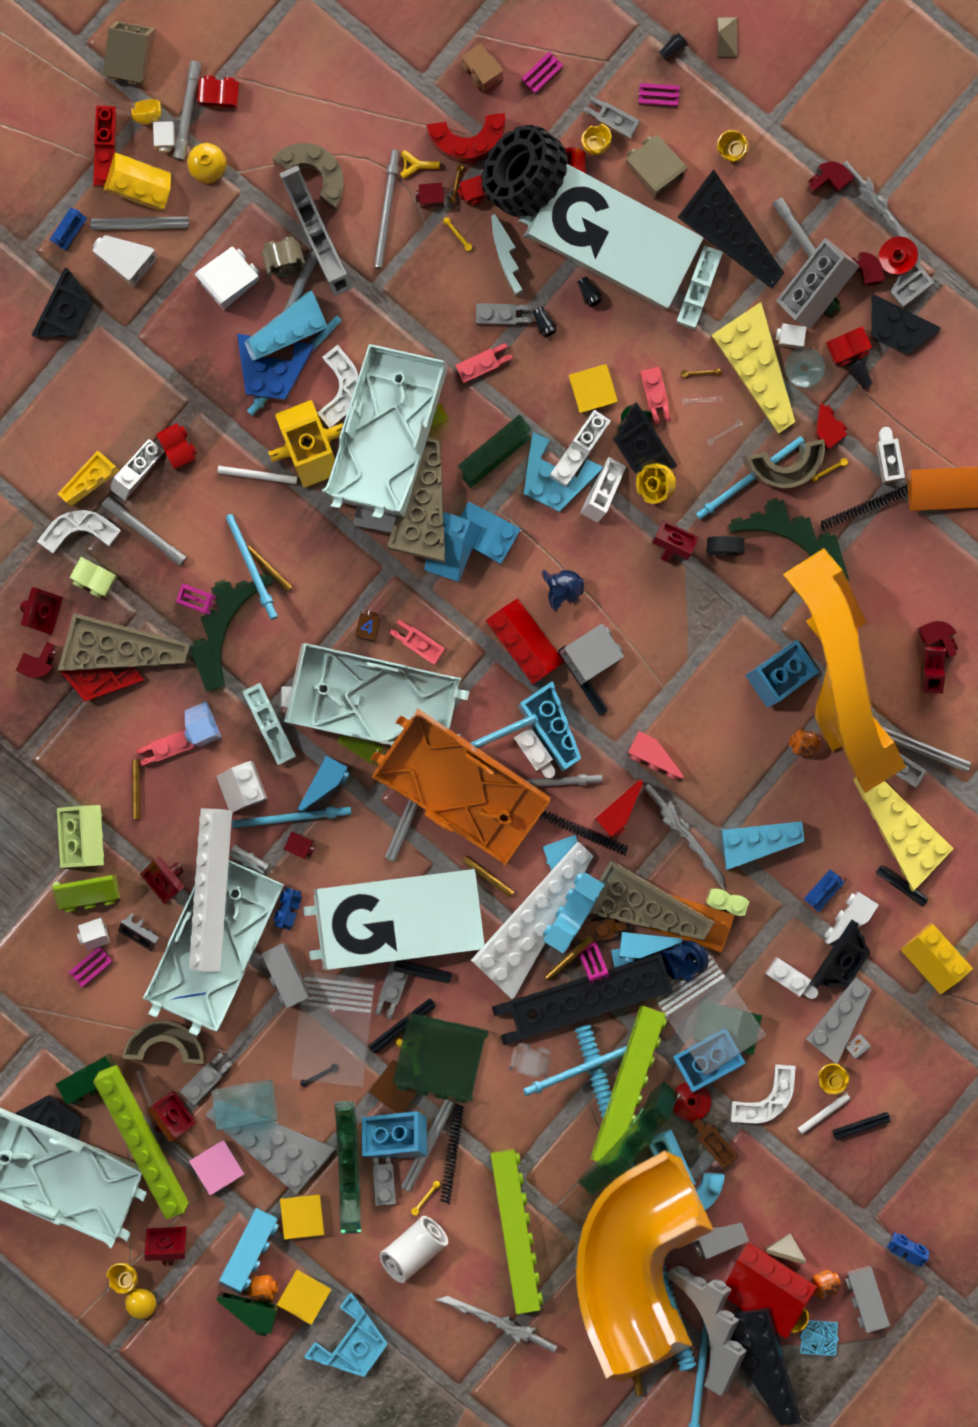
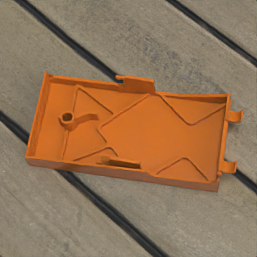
M417 708L410 720L400 715L395 723L401 725L404 729L385 756L375 751L371 760L376 761L379 765L371 778L407 797L426 810V817L451 833L454 830L502 862L505 866L549 804L550 797Z

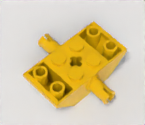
M312 400L276 413L275 416L286 443H284L285 446L268 451L272 463L287 457L292 458L303 488L329 479L335 462L329 443H331L330 440L340 437L343 423L328 429L323 428ZM307 438L309 441H313L310 447L302 446Z

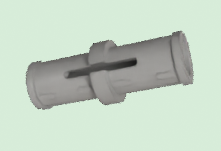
M237 845L232 847V852L230 851L229 856L244 863L243 866H249L262 875L266 873L270 864L255 857L254 853H248Z

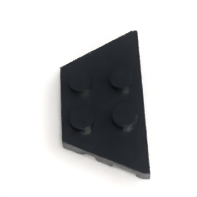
M64 268L31 335L32 337L61 338L77 336L93 301L68 268Z
M872 294L871 339L907 356L941 330V327Z
M633 403L612 439L632 471L639 473L644 469V466L651 464H661L668 468L677 467V464L638 403Z
M851 919L810 981V985L815 988H819L820 985H826L827 987L850 985L870 954L868 946L865 945L864 936L859 932V924Z
M48 1095L14 1113L79 1140L82 1117L52 1095Z

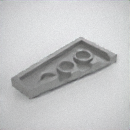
M857 977L846 987L805 1038L835 1064H838L872 990Z

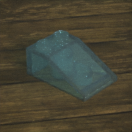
M273 1079L211 1090L216 1131L276 1123L278 1120Z

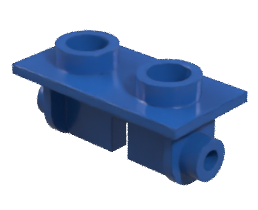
M71 207L49 240L66 251L87 220V217L81 214L79 210Z
M829 869L805 896L804 900L819 912L845 882Z
M285 887V890L280 895L281 903L279 910L274 915L275 926L287 930L293 927L297 913L290 912L291 908L298 910L302 898L300 891Z
M893 1233L892 1241H889L887 1245L889 1251L901 1258L906 1252L908 1255L905 1260L917 1267L919 1265L923 1267L925 1261H928L929 1250L921 1244L910 1241L903 1234Z

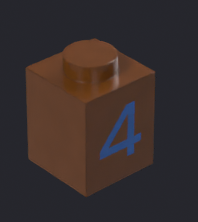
M365 610V614L360 613L355 634L356 638L375 642L380 623V617H377L376 612Z

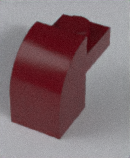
M834 161L825 162L817 168L820 176L815 174L808 181L810 184L807 190L814 194L827 182L838 194L853 181L854 176L841 163Z
M859 252L857 256L858 261L852 258L859 265L855 272H860L863 287L884 282L883 268L877 257L867 252Z
M933 621L917 628L924 646L940 641L942 647L946 648L947 658L957 655L956 650H958V646L954 639H950V636L957 632L950 624L944 621Z
M46 642L39 659L23 653L15 671L34 679L48 676L55 669V667L48 663L53 661L57 654V650H55L56 645Z
M925 646L921 671L923 693L943 694L945 683V647Z

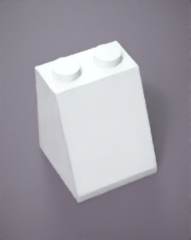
M104 235L103 238L99 237L93 244L94 249L92 251L95 256L132 287L138 283L158 259L157 253L151 247Z
M233 246L195 273L199 283L223 310L260 280L257 275L259 273L257 268L252 263L248 265L244 260L247 258L240 249L235 250Z
M252 761L230 768L216 776L228 809L232 813L268 800L255 764Z

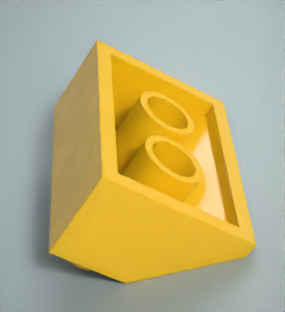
M115 153L103 191L160 211L165 208L169 196L171 173Z
M929 923L900 949L940 995L958 983L973 969L932 923Z

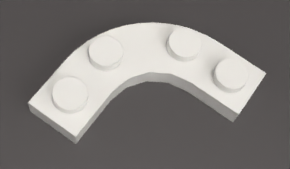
M338 345L322 357L339 379L337 395L317 413L329 428L335 426L347 415L358 380V373L354 364Z
M87 510L72 511L56 518L37 542L54 554L70 534L77 531H87L110 547L121 530L95 512Z
M775 1064L774 1083L768 1097L760 1102L753 1103L732 1101L730 1121L763 1123L779 1115L788 1106L792 1098L796 1066Z

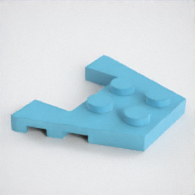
M533 432L524 495L560 512L603 467L587 459L578 477L573 476L568 485L564 487L549 477L555 466L541 459L549 440Z
M350 1292L339 1308L356 1319L352 1327L333 1353L315 1341L304 1357L308 1360H314L321 1364L330 1365L365 1377L388 1342L353 1293Z

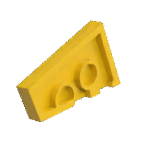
M97 450L61 489L58 495L72 506L120 472V470Z

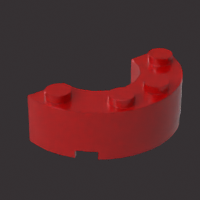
M505 113L485 115V124L482 130L476 136L470 138H461L454 135L449 130L446 122L426 124L427 133L434 148L448 159L460 163L476 162L489 156L488 154L495 147L496 142L503 138Z

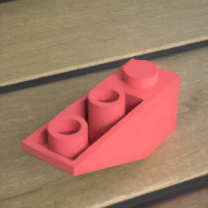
M640 731L637 732L628 751V754L631 755L630 759L641 763L643 760L649 763L648 767L657 772L661 769L667 772L666 776L673 780L683 779V774L660 743Z

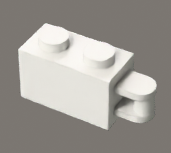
M883 427L878 434L880 442L876 444L882 484L901 481L905 478L898 438L893 439L892 430L889 427Z
M529 727L514 737V740L536 771L540 769L546 778H552L555 775V769L550 763L553 759L532 728Z
M775 957L765 972L766 975L799 997L803 994L810 999H814L818 995L817 989L809 984L811 981L809 978L778 957Z

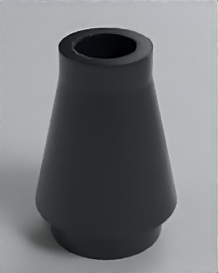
M678 32L676 35H672L659 53L666 61L686 50L685 47L689 44Z
M583 277L577 282L584 304H587L588 307H594L603 300L601 292L592 284L588 277Z
M539 307L533 311L538 332L543 338L550 337L557 332V324L548 315L544 307Z
M861 358L847 366L849 369L848 373L860 384L862 389H866L873 384L866 362H863Z

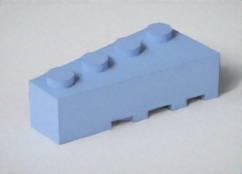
M207 701L185 710V727L187 730L184 731L188 742L201 747L222 738Z

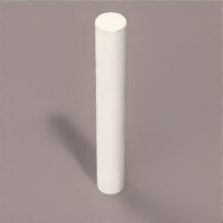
M845 1093L798 1127L801 1134L803 1135L850 1100L848 1094Z

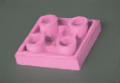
M225 1140L220 1141L189 1161L209 1195H212L245 1174Z

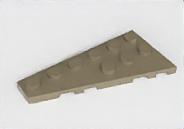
M428 437L405 516H396L387 548L445 563L441 442L438 439Z
M73 613L58 672L185 664L190 644Z
M613 860L609 862L599 880L605 886L599 893L600 896L590 911L591 914L601 917H609L631 924L657 928L662 931H670L705 940L715 923L713 920Z

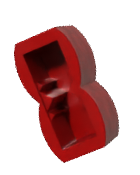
M210 75L199 78L198 105L238 108L239 82L235 81V78L224 77V80H217L215 76Z
M863 326L825 343L834 365L839 364L840 367L850 363V358L858 356V359L869 355V350L872 349Z
M178 423L156 433L174 470L196 460L194 455L197 452L192 443H187L185 438L188 437L184 426L179 427Z

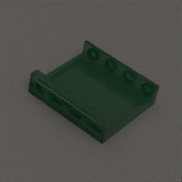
M519 414L457 465L458 475L471 489L532 438L528 433L532 431V428Z
M408 1012L392 1083L397 1085V1089L408 1091L409 1088L416 1089V1093L428 1095V1092L435 1093V1097L447 1100L449 1096L454 1097L455 1101L467 1104V1100L473 1102V1088L484 1039H487L488 1030Z

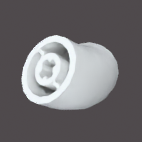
M422 1216L401 1236L380 1252V1261L384 1269L394 1280L404 1283L449 1243L448 1237L433 1219Z

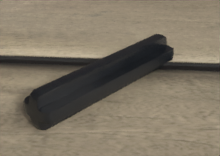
M884 865L879 866L876 871L877 875L920 906H925L928 902L927 896L917 889L912 892L909 883Z
M401 960L395 961L393 970L396 972L443 983H449L452 977L451 972Z
M884 1112L833 1130V1136L836 1140L890 1123V1115L888 1112Z

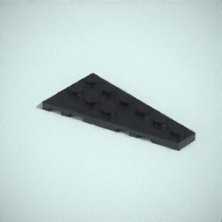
M713 168L677 218L773 289L784 272Z
M770 1308L731 1312L734 1314V1317L739 1319V1322L730 1340L740 1343L747 1350L741 1365L780 1426L799 1424L801 1417Z

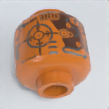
M799 729L794 735L790 736L789 746L792 747L794 754L810 757L818 752L820 738L813 731Z
M828 1269L813 1275L811 1278V1282L819 1287L815 1295L820 1299H826L837 1294L839 1287H841L838 1275Z
M271 1275L253 1276L247 1288L248 1295L255 1302L271 1301L275 1293H278V1283L274 1281Z

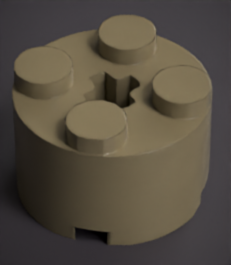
M290 236L277 243L271 241L264 244L261 254L268 277L272 278L271 274L276 275V278L291 276L298 273V268L301 266L302 269L306 267L300 242L296 241L295 237Z

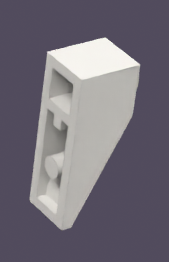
M608 457L581 510L582 515L597 523L607 513L626 466Z

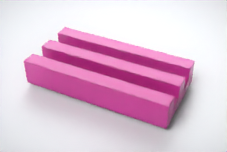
M549 51L521 80L536 94L563 67V64ZM550 59L551 61L529 82L528 79ZM555 64L556 67L534 87L533 84Z
M640 83L638 104L678 107L680 86ZM643 89L675 91V93L643 91ZM643 96L674 98V101L643 99Z
M182 583L176 602L209 615L211 612L209 607L213 606L211 602L212 599L215 600L216 596ZM187 589L206 596L207 599L205 601L184 592ZM184 596L191 600L204 604V607L201 608L194 604L183 601L182 598Z
M596 942L590 944L584 950L588 953L595 971L594 975L590 972L583 952L579 954L591 984L595 983L594 980H602V977H610ZM592 948L595 949L603 970L600 973L590 950Z
M99 946L69 973L83 987L112 962V959ZM100 952L102 954L78 975L75 973L97 953ZM103 958L107 960L84 981L81 980V977Z

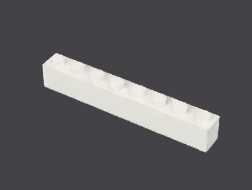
M201 808L189 969L201 972L221 971L232 811Z

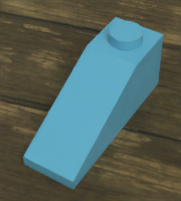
M622 932L619 958H623V962H634L635 959L639 960L682 943V938Z

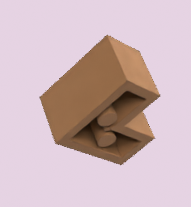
M482 43L461 56L462 63L460 64L466 74L468 72L471 74V81L477 90L481 89L484 93L503 81L502 68L494 56L488 54Z

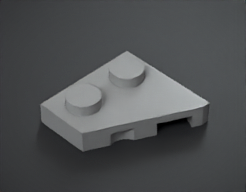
M917 262L909 272L898 276L891 290V295L902 308H905L931 288L935 282Z

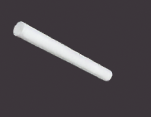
M218 466V474L297 484L296 476Z

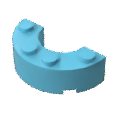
M585 872L577 875L573 882L576 884L574 890L571 888L565 897L568 900L566 905L559 907L555 914L558 918L552 926L548 924L543 933L546 936L543 941L563 954L580 930L600 896L599 893L605 886L604 883Z
M723 1173L702 1174L701 1182L695 1190L704 1210L709 1208L719 1197L724 1184Z

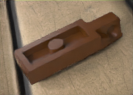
M610 918L585 923L573 938L574 945L580 944L587 936L591 937L593 942L619 936L618 931L628 929L627 923L623 921L616 923L615 919Z
M699 1118L692 1122L698 1130L695 1133L698 1137L697 1139L723 1169L739 1157L709 1122L704 1125Z

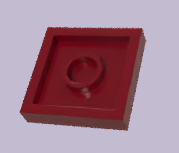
M663 520L652 543L664 548L660 558L667 563H671L675 554L689 560L699 537Z
M31 587L28 601L24 600L20 605V610L24 613L20 625L52 635L63 597Z
M158 856L140 875L165 905L184 888V885L177 878V876L183 873V868L180 867L176 870L180 866L177 862L168 867L163 859Z
M174 1090L147 1109L154 1119L152 1128L156 1132L163 1131L170 1142L196 1124V1121Z
M187 1227L147 1228L144 1251L145 1261L162 1260V1265L167 1266L166 1260H168L169 1266H171L175 1260L185 1259Z

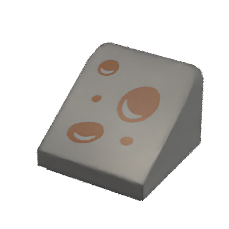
M859 1034L849 1041L845 1047L852 1057L857 1059L870 1049L871 1045Z

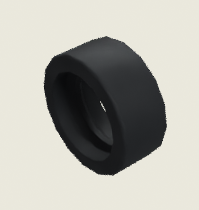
M737 536L708 537L706 553L717 556L743 555L745 539Z

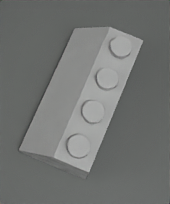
M824 238L776 301L795 321L811 329L855 273L859 265L832 242Z

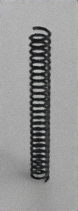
M906 484L905 487H898V490H891V492L884 493L883 496L880 495V497L873 498L869 502L865 501V504L862 503L861 505L858 504V507H851L850 510L847 509V512L844 510L843 513H836V516H829L828 519L825 518V521L821 520V527L825 531L824 523L826 528L829 529L828 522L832 528L831 521L836 527L835 520L840 525L838 517L841 523H843L842 516L845 522H847L845 513L848 519L851 520L849 512L854 519L852 510L856 517H858L856 509L860 516L862 515L860 508L863 514H865L864 507L869 513L867 504L871 511H873L871 503L876 510L874 501L878 508H880L878 500L882 506H884L882 499L885 505H887L886 498L891 504L889 495L894 502L893 494L896 500H898L896 492L900 499H902L900 491L905 497L903 488L908 495V486Z
M547 810L540 815V820L543 818V821H546L547 819V823L551 820V824L554 823V826L558 824V828L562 825V829L566 826V831L569 828V832L573 830V834L576 832V835H579L580 833V837L584 834V839L587 837V840H590L591 838V842L595 839V844L597 842L598 845L602 843V847L606 844V848H608L610 845L609 850L613 847V852L617 848L616 852L619 853L621 849L620 854L622 855L624 852V856H626L628 845L624 847V843H617V840L613 842V838H606L605 835L602 837V834L598 836V832L595 834V831H592L591 833V829L588 830L587 827L584 829V826L580 828V824H573V821L569 823V819H562V816L558 818V814L555 817L554 813L551 815V812H548L547 814Z
M455 1104L458 1107L453 1108L458 1111L452 1112L457 1114L452 1116L457 1119L451 1120L456 1122L451 1123L452 1126L456 1127L450 1128L455 1130L450 1131L451 1134L455 1135L449 1136L454 1139L448 1140L454 1143H448L449 1146L453 1147L447 1148L452 1150L447 1151L448 1154L452 1155L446 1156L451 1158L446 1159L447 1162L451 1163H445V1165L450 1167L444 1168L450 1171H444V1173L449 1175L443 1176L449 1179H443L444 1182L448 1183H442V1185L448 1187H442L443 1190L447 1191H441V1193L447 1195L440 1196L446 1198L440 1199V1201L446 1202L448 1205L451 1204L449 1202L451 1198L449 1197L452 1196L450 1193L453 1192L450 1190L453 1188L451 1185L454 1184L451 1182L454 1181L452 1177L455 1176L453 1174L455 1170L453 1169L456 1168L454 1165L457 1164L454 1162L457 1161L455 1157L458 1156L455 1154L458 1153L456 1149L459 1148L456 1146L459 1145L457 1141H460L457 1137L461 1136L458 1134L461 1133L459 1129L462 1128L459 1126L462 1125L460 1121H463L460 1118L463 1117L461 1113H464L461 1109L465 1108L458 1104Z

